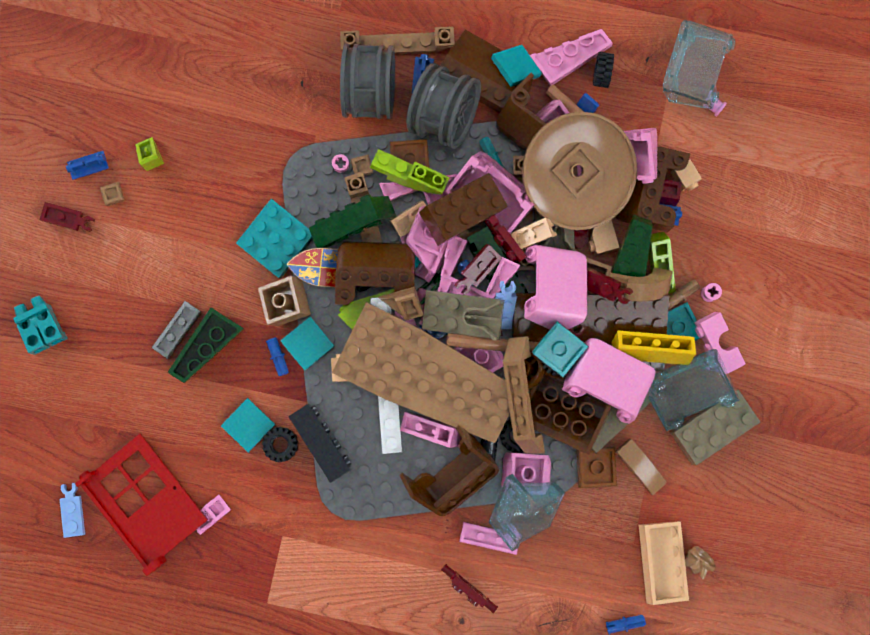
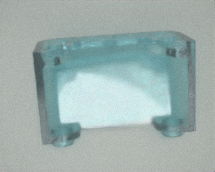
M683 20L663 82V91L669 102L713 109L714 103H717L719 99L716 83L725 53L728 54L735 47V39L732 34L693 21Z
M712 349L695 356L689 365L677 364L655 374L647 393L666 431L681 428L685 417L720 403L721 406L732 407L739 401V396L717 349Z

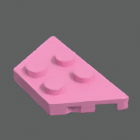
M421 206L405 242L428 272L435 274L448 241L439 246L436 244L419 214V211L425 207Z

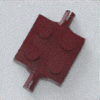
M447 564L443 566L441 571L450 577L452 587L458 593L462 594L464 592L468 595L467 600L475 607L480 605L483 608L485 606L492 613L497 610L498 606L459 575L457 571L451 569Z

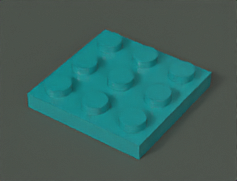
M270 199L236 244L281 279L289 269L287 263L294 256L301 253L313 238L308 227L273 199Z

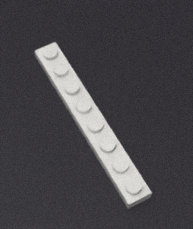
M370 298L372 305L391 314L390 306L379 298ZM378 396L382 454L402 452L398 404Z

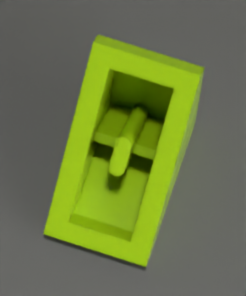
M153 137L135 144L139 163L146 171L164 164Z

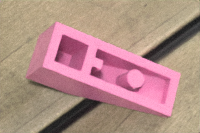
M404 412L400 431L449 448L458 447L462 438L455 427L433 418Z

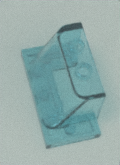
M511 474L505 479L489 524L511 551L518 549L521 542L550 527L565 492L554 482L520 483Z

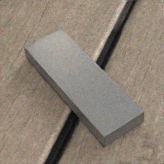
M184 301L152 348L169 359L202 312L187 301Z

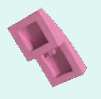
M220 495L216 496L201 509L208 520L196 529L200 535L231 510Z

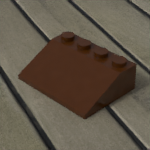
M466 29L440 65V67H447L452 76L460 78L466 74L471 78H478L481 82L479 102L498 113L501 112L511 93L518 86L510 87L491 59L494 53L502 50Z
M545 371L541 382L533 387L529 393L534 430L589 455L613 406L588 393L580 397L570 396L562 390L565 378L558 375L554 376Z

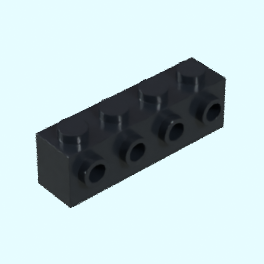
M307 404L288 417L327 479L332 483L352 470L350 468L352 463L347 455L343 456L339 449L342 447L337 439H332L329 435L331 430L327 423L320 421L318 416L321 414L316 406Z

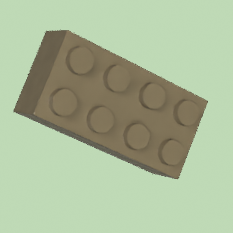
M732 390L674 429L670 434L691 465H698L759 424L760 420L740 391Z

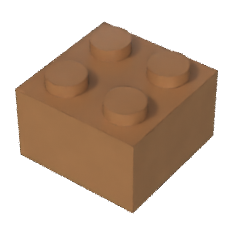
M289 276L258 288L267 325L280 326L311 315L303 281L298 277Z

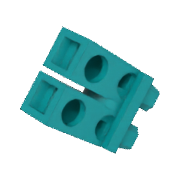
M36 296L30 300L34 308L29 311L25 304L14 307L16 317L13 319L17 324L27 352L33 355L68 339L53 312L52 306L47 304L41 296Z

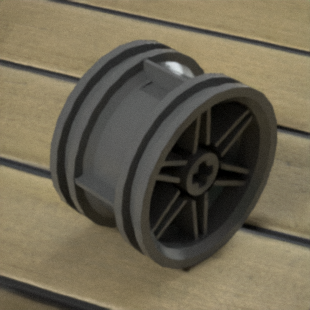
M344 44L340 70V102L343 118H348L349 114H352L353 118L377 117L382 119L383 115H386L387 119L391 120L395 98L394 45H389L388 49H385L384 45L354 44L353 48H351L350 44Z
M431 63L423 71L413 91L407 112L406 125L408 132L417 134L420 137H426L431 133L438 136L441 145H448L452 149L458 148L469 132L478 108L481 94L480 80L475 77L471 78L466 74L460 78L452 76L447 67H440L436 63Z

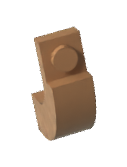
M653 268L652 273L644 277H632L610 273L609 277L622 282L620 288H630L633 290L631 295L624 293L626 299L645 302L661 299L664 295L668 294L673 271Z

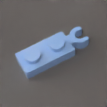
M501 281L499 285L501 293H496L495 299L505 300L501 329H512L517 299L515 294L516 286L514 281H511V285L505 288L504 281Z
M72 483L71 491L67 490L66 484L61 485V491L65 494V498L60 499L64 538L85 535L81 496H75L78 490L75 483Z

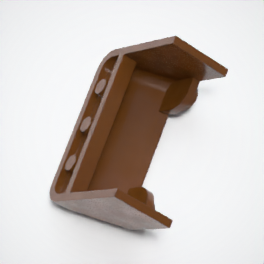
M532 73L511 93L496 120L497 129L525 151L535 134L547 124L525 107L530 100L528 92L531 90L534 74Z
M459 425L456 429L462 438L458 444V448L462 452L434 476L430 473H421L412 480L403 473L399 475L410 497L438 516L450 514L499 472L496 462L478 440Z

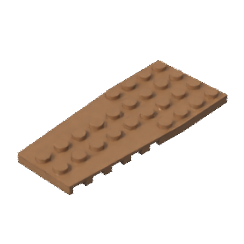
M368 302L365 303L332 371L333 374L385 400L455 428L459 425L468 433L493 443L497 441L510 414L505 379L477 364L452 347L447 346L424 330Z

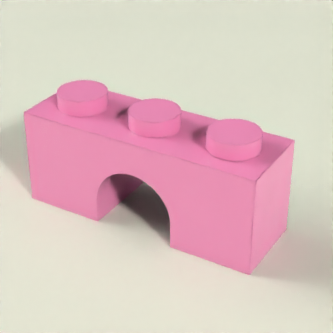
M713 312L694 322L696 334L699 338H702L705 344L703 345L704 350L711 356L713 360L712 366L717 373L726 375L745 365L738 347L730 346L722 349L719 345L720 335L729 330L720 312Z

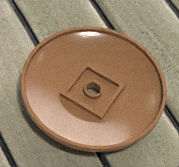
M590 112L567 113L545 124L531 140L523 161V184L529 201L535 204L533 206L543 218L550 219L551 223L571 230L595 228L613 219L629 201L637 178L635 151L628 136L610 119ZM577 165L582 168V173L579 176L573 174V169Z

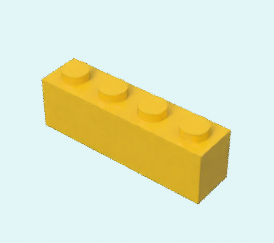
M617 331L612 340L614 348L643 362L689 365L696 355L695 338L689 336Z

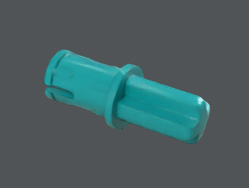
M482 138L479 143L484 153L488 154L503 167L498 156L499 152L495 150L490 138Z

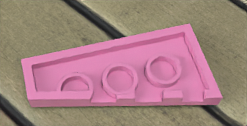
M600 29L580 36L577 40L564 42L560 46L545 49L544 52L534 53L530 56L542 72L541 75L551 87L598 56V52H604L612 47L613 43L605 32Z

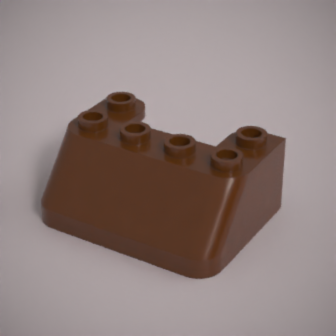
M657 147V178L654 179V182L643 184L642 180L636 179L629 201L615 217L619 221L630 223L635 214L651 220L652 229L668 233L674 228L675 211L671 207L660 205L659 202L667 169L676 171L685 169L689 162L690 153Z
M343 242L339 246L337 255L335 304H350L355 298V286L394 287V292L415 287L414 252L407 243Z

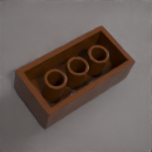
M490 173L430 203L420 210L419 214L439 246L489 219L491 216L500 213L508 205Z

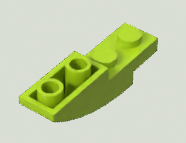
M378 149L370 168L387 175V180L414 190L442 195L450 177L417 162H414V164L408 163Z

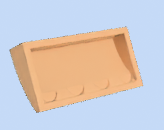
M681 522L639 525L646 603L657 605L689 601Z

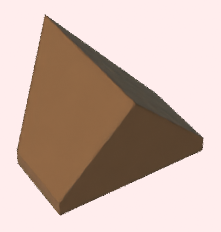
M415 287L378 297L404 318V321L424 316Z

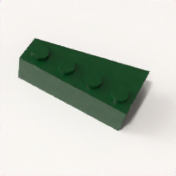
M369 194L361 197L358 203L353 202L345 205V209L342 211L337 210L330 213V217L326 219L316 220L314 222L315 225L309 227L316 248H328L349 239L348 234L349 236L365 232L364 228L376 227L382 224L381 220H392L397 216L389 196L371 197Z
M633 215L612 266L611 273L632 277H644L646 275L652 233L651 220Z
M488 226L467 238V246L473 257L488 244L501 257L508 259L504 251H501L495 242ZM499 262L486 276L489 283L498 267ZM517 272L505 285V288L511 285V281H514L516 286L515 293H528L525 285L519 283Z
M210 308L167 373L186 383L238 336L244 328L213 308Z

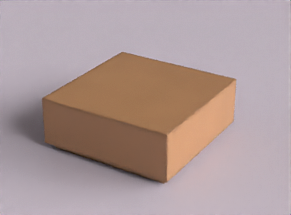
M369 154L350 159L354 174L363 172L364 176L374 174L373 169L370 168Z
M119 182L100 187L106 206L125 201Z

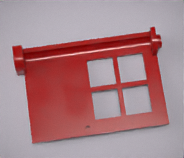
M141 433L96 470L83 472L78 477L80 480L75 483L77 487L81 486L142 564L144 567L142 571L146 576L152 574L166 563L167 560L164 556L208 520ZM136 451H139L151 467L133 481L121 464ZM118 468L130 484L115 497H112L100 481ZM154 470L166 487L148 500L137 486V483ZM133 487L145 504L128 517L116 500Z

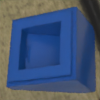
M587 93L576 104L584 112L595 113L599 107V104Z

